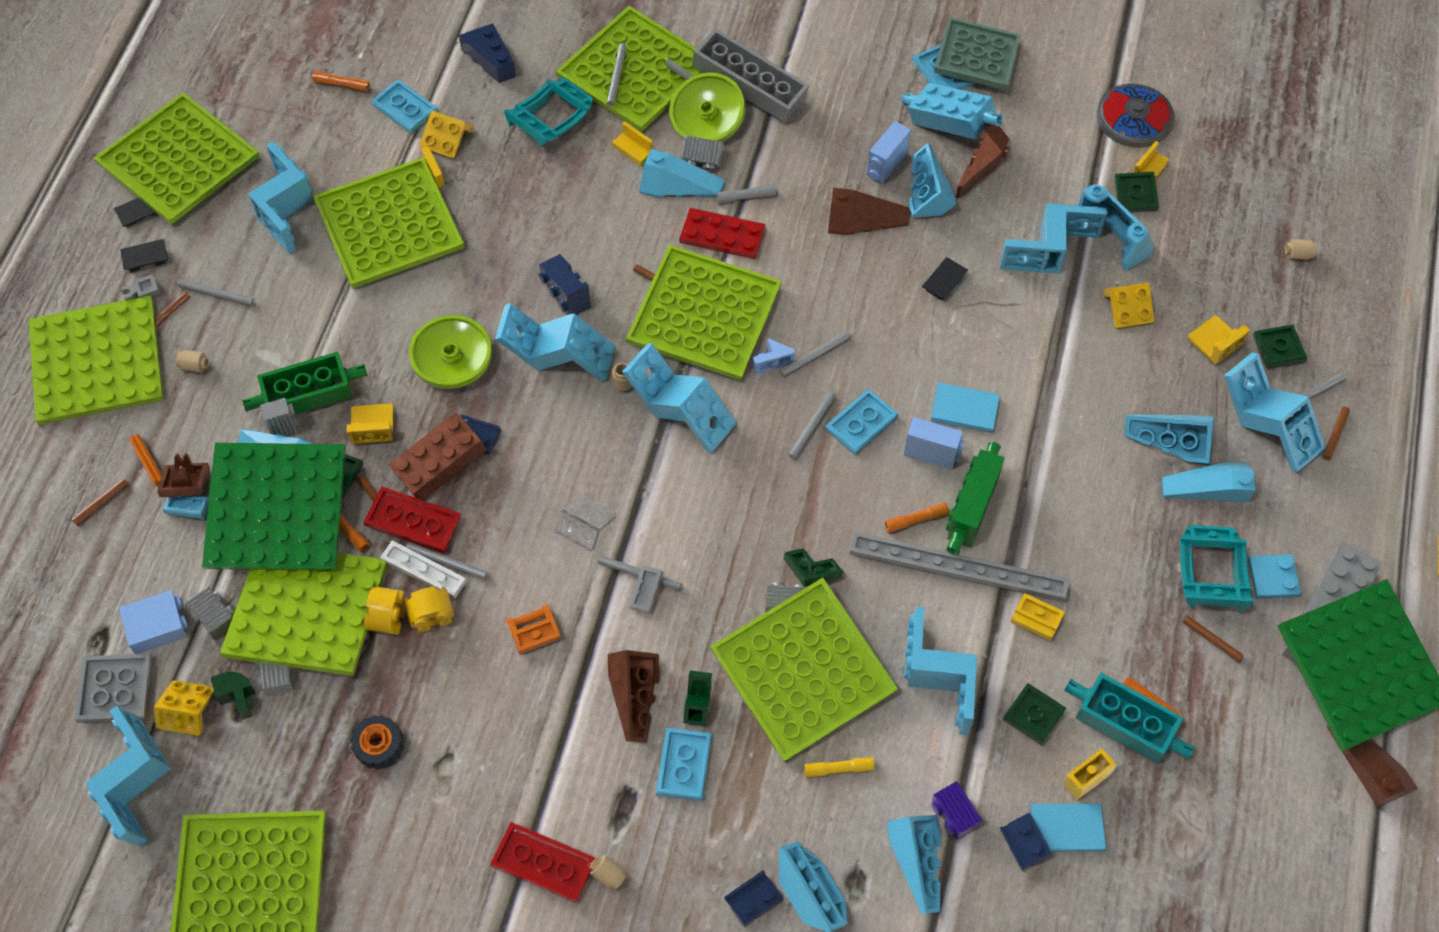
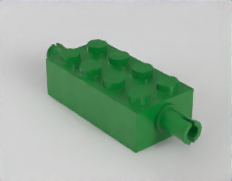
M337 351L257 375L261 389L260 395L242 399L245 411L248 412L260 408L262 404L285 398L287 404L292 403L295 414H300L353 398L349 387L350 381L368 376L364 363L348 369L343 367L339 352Z
M989 442L986 451L980 449L978 456L973 455L969 472L965 475L962 489L959 490L955 501L956 504L950 512L946 530L949 531L947 539L950 542L946 551L952 555H959L962 545L972 548L994 493L1005 457L998 455L1001 446L996 442Z

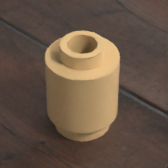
M1291 239L1285 246V254L1288 255L1289 259L1310 260V258H1315L1317 253V244L1311 240Z
M179 351L176 356V366L181 368V370L203 373L209 366V358L204 352Z
M623 362L616 364L612 369L613 386L618 391H627L632 388V385L622 373L628 366V364Z
M605 855L601 858L597 856L590 865V869H592L590 875L607 888L616 890L626 877V874L622 872L623 869Z

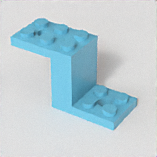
M272 141L266 146L274 170L279 175L251 191L248 195L258 220L281 246L291 254L296 250L293 243L295 239L289 232L291 227L285 218L313 202L311 196L313 191L307 183L309 179L303 170L300 171L295 161L287 157L284 149L281 146L278 147Z
M1046 203L1040 226V242L1005 239L1000 269L1060 274L1066 253V236L1099 238L1107 215V208Z
M511 303L506 304L495 340L537 371L574 361L599 381L607 380L615 345L574 313L539 325Z
M648 343L622 371L655 418L685 421L707 452H713L737 424L705 377L675 375L653 344ZM648 368L651 370L649 378L646 377V370ZM711 417L714 419L712 427L709 426Z
M1252 352L1224 375L1242 427L1280 436L1292 471H1300L1326 449L1309 397L1270 388L1258 353Z
M915 607L914 615L910 614L907 626L908 643L906 644L905 651L907 659L904 668V678H908L907 686L958 692L957 705H959V709L956 713L955 725L959 726V735H968L974 720L977 655L922 649L925 608Z
M116 706L109 711L114 718L112 723L119 731H122L125 736L123 741L130 749L88 780L86 785L90 790L88 791L90 798L98 803L101 808L99 810L101 816L106 821H109L112 826L110 831L113 836L118 840H125L129 844L133 843L142 846L148 841V838L127 803L172 768L139 716Z

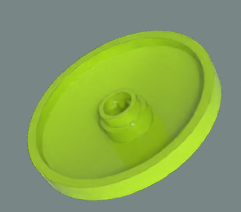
M719 73L698 74L687 79L675 91L670 103V119L676 132L683 139L685 135L723 142L730 138L743 122L745 100L739 86L731 78Z
M445 315L428 321L416 331L409 345V360L414 373L426 384L441 389L460 388L476 381L487 370L492 358V346L487 331L475 320L460 315Z

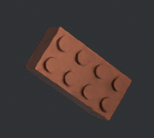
M455 412L392 461L389 466L413 496L424 501L487 450L478 436Z

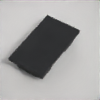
M139 198L114 208L123 227L131 226L143 218L157 214Z
M164 239L120 249L124 271L140 270L141 266L154 263L157 266L165 264L168 260Z
M946 257L922 287L931 295L944 300L968 269Z

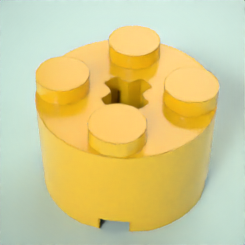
M435 586L423 588L411 593V599L408 600L407 597L404 599L410 625L412 628L417 629L418 633L429 631L431 629L430 626L437 624L439 626H447L452 623L451 618L454 616V611L446 587L441 586L442 590H436Z
M382 587L372 588L366 603V607H369L368 615L365 614L364 617L365 629L399 635L401 628L400 618H404L406 614V607L403 604L405 591Z

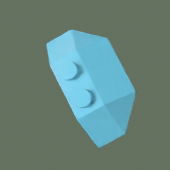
M798 841L782 846L779 849V883L802 922L825 932H831L846 926V900L823 862L812 852L803 848V845Z

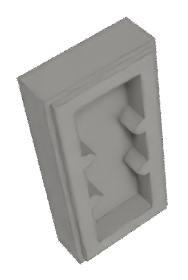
M642 565L629 608L651 614L663 577V571Z

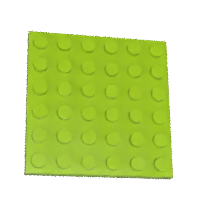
M628 6L557 69L556 76L568 79L593 97V101L642 132L670 106L675 91L686 81V79L665 66L668 59L693 76L703 72L692 66L696 47L633 7ZM624 43L627 47L615 103L613 106L607 105V99L619 45Z
M182 92L95 156L94 160L96 164L172 225L258 159L260 154L258 150Z
M424 157L313 196L352 289L465 248Z
M669 244L629 330L626 343L640 348H644L648 343L653 344L661 355L742 381L782 281Z
M151 295L29 319L35 420L38 425L164 401L157 330L154 320V303Z
M338 553L336 571L249 570L220 651L221 657L354 676L367 634L364 617L365 614L368 615L369 607H366L368 595L372 588L381 587L388 564L380 558Z
M821 578L710 646V650L783 763L898 690L824 578Z
M297 811L183 815L170 932H318L326 812Z

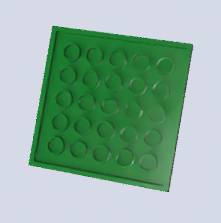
M215 443L202 568L224 570L336 571L346 455L345 444Z
M1388 579L1277 625L1341 752L1439 708V675Z

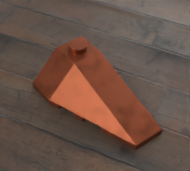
M986 125L980 137L979 146L973 152L970 165H967L958 184L956 198L960 199L995 169L1003 157L1007 158L1010 147H1008L1009 137L1000 126Z
M833 187L828 233L852 235L856 231L865 230V232H871L875 228L890 229L908 226L910 208L853 189Z
M631 650L607 654L608 677L626 742L645 743L651 721L650 706L655 701V695L653 694L654 686L659 682L660 677L659 654Z
M1327 726L1326 728L1328 729V731L1330 732L1331 736H1332L1333 739L1335 740V738H1334V736H1333V734H1332V732H1331L1329 726ZM1369 739L1342 751L1377 808L1418 789L1406 769L1374 740Z

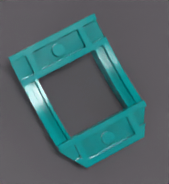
M548 78L546 83L537 92L516 104L515 108L511 110L505 109L504 114L509 127L517 125L538 141V147L561 136L574 127L589 112L593 97L566 78H558V81H552ZM555 94H558L578 110L567 120L551 128L533 114L543 107Z
M1189 525L1183 536H1180V566L1185 600L1193 610H1195L1196 604L1238 607V612L1240 613L1253 605L1254 600L1250 594L1251 587L1247 569V541L1239 538V533L1233 527ZM1191 546L1231 548L1233 585L1195 583Z

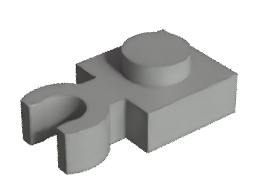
M153 274L134 280V286L132 287L123 286L120 288L123 295H125L123 296L125 301L136 297L142 298L150 295L153 297L160 294Z

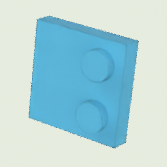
M1293 554L1249 556L1248 565L1255 599L1300 597L1301 590Z

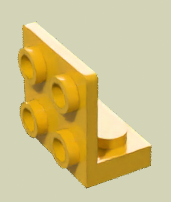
M431 110L420 147L429 146L431 151L454 159L464 131L471 133L473 125Z
M1149 282L1103 289L1104 297L1110 296L1115 328L1154 322Z
M1214 315L1191 332L1187 339L1216 365L1244 344L1250 329L1246 325L1239 329H1231L1217 315Z
M393 404L352 406L351 424L347 425V434L351 444L394 441Z
M173 680L154 706L156 729L200 736L203 731L202 712L214 695L213 687Z

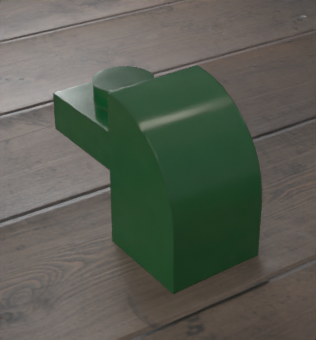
M690 670L683 723L706 726L712 690V673Z
M225 672L210 677L215 697L220 705L236 701L238 711L243 719L253 717L251 708H254L251 695L256 694L246 676L238 672Z

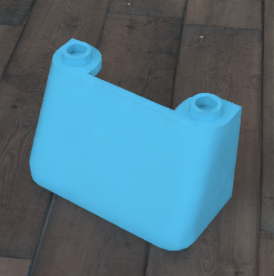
M1095 184L1082 191L1078 206L1107 208L1104 225L1126 245L1122 250L1125 258L1122 260L1121 265L1127 271L1152 255L1154 243L1146 227L1104 187Z

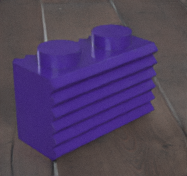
M957 781L933 794L932 809L936 815H941L944 819V827L949 835H954L955 839H959L981 826L982 818Z

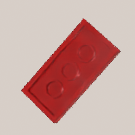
M690 207L679 243L756 260L766 224Z
M381 486L363 523L366 527L445 553L461 519V513Z
M510 822L490 866L577 904L592 871L590 865L596 857Z

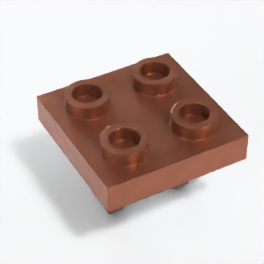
M184 453L183 458H180L179 454H175L174 465H165L157 490L159 497L173 498L176 496L202 495L210 470L208 462L192 463L187 453Z

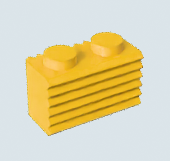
M1099 749L1091 757L1089 756L1088 759H1085L1081 765L1079 764L1074 770L1068 772L1063 785L1075 799L1079 800L1109 777L1117 765L1103 749Z

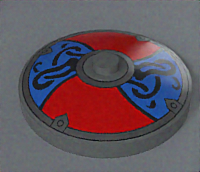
M1122 84L1113 87L1102 96L1097 109V121L1101 130L1113 141L1128 147L1143 148L1152 146L1155 141L1161 142L1167 137L1174 122V111L1169 100L1156 89L1142 84Z

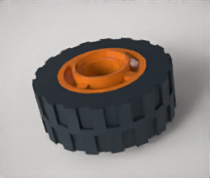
M373 715L370 718L363 719L361 723L359 722L356 725L357 727L353 730L350 740L352 743L351 749L362 764H365L368 768L379 769L382 767L386 768L388 765L394 764L397 758L399 759L404 749V738L400 728L391 718H386L383 715ZM382 738V742L379 745L373 746V742L376 739Z

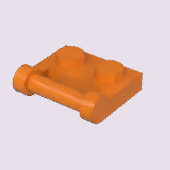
M548 604L541 606L542 608L517 618L513 619V617L506 619L519 655L561 640V635ZM542 617L546 618V620L537 622L527 627L518 630L516 628L518 626L532 622Z

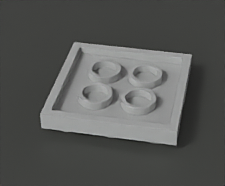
M146 653L82 656L74 720L77 723L112 722L114 718L109 711L116 706L139 716L141 720H146L152 655Z

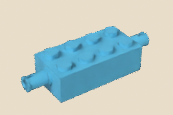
M928 83L918 95L906 92L902 96V103L909 105L908 110L913 124L976 139L987 124L998 127L1003 121L1002 114H997L995 111L992 97Z

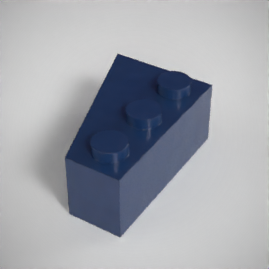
M493 23L458 35L461 51L470 55L475 63L478 62L484 71L498 83L516 77L514 61Z
M561 254L539 264L540 273H538V276L543 284H547L552 298L556 297L559 308L563 313L566 312L567 315L574 313L577 315L591 308L589 285L578 280L580 275L577 272L573 274L571 265Z

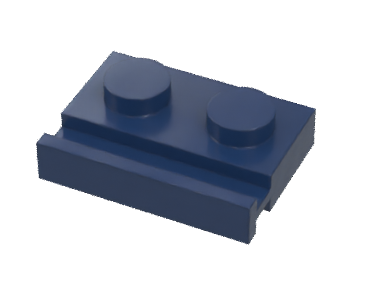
M461 415V418L485 446L487 451L483 454L490 455L497 436L501 432L500 426Z
M1030 812L1011 821L1008 825L1000 827L1022 871L1053 856Z
M762 870L726 895L724 900L728 903L743 927H746L782 902L783 897L771 880L768 879L764 870Z

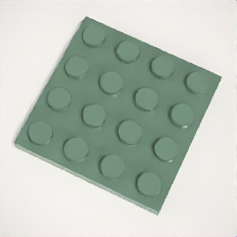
M949 17L934 73L1007 91L1021 34Z

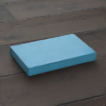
M941 45L913 56V63L929 83L960 90L974 84V82L934 73Z
M399 79L371 101L372 106L411 135L428 121L431 110L438 112L436 106Z
M938 382L931 421L993 433L1000 394Z
M868 388L825 426V430L851 453L856 455L892 424L899 414Z
M666 727L656 789L657 796L702 801L711 733Z
M1101 804L1030 805L1031 816L1051 852H1105L1106 845Z

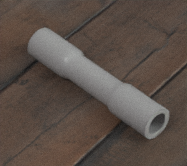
M770 184L750 189L717 192V202L722 204L742 199L776 196L775 185Z

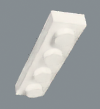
M393 540L380 557L381 560L430 587L435 586L436 590H442L441 586L446 587L449 597L453 599L457 597L467 582L466 578Z

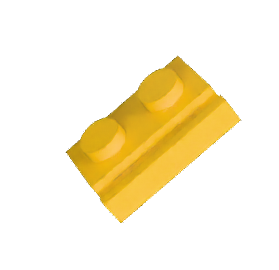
M1024 593L1010 622L1051 641L1065 612Z

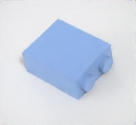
M896 121L891 124L869 151L867 176L882 184L888 179L908 154L911 129Z
M913 417L907 434L904 456L953 469L954 463H959L965 442V440H961L963 431Z
M172 590L119 607L128 645L134 654L188 637L186 628L189 625L185 615H181L180 611L183 609L180 596L176 597Z

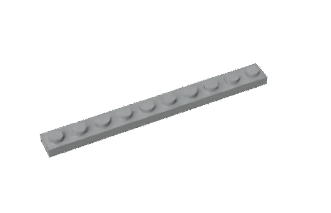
M854 532L849 554L1063 602L1066 600L1069 578L963 555H952L945 551Z

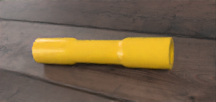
M873 757L829 763L804 764L805 778L845 772L874 771Z

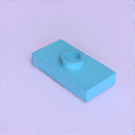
M168 497L163 511L169 515L205 519L208 512L209 497Z

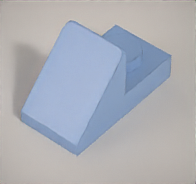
M767 339L768 353H761L753 357V369L755 374L787 366L795 361V351L788 346Z

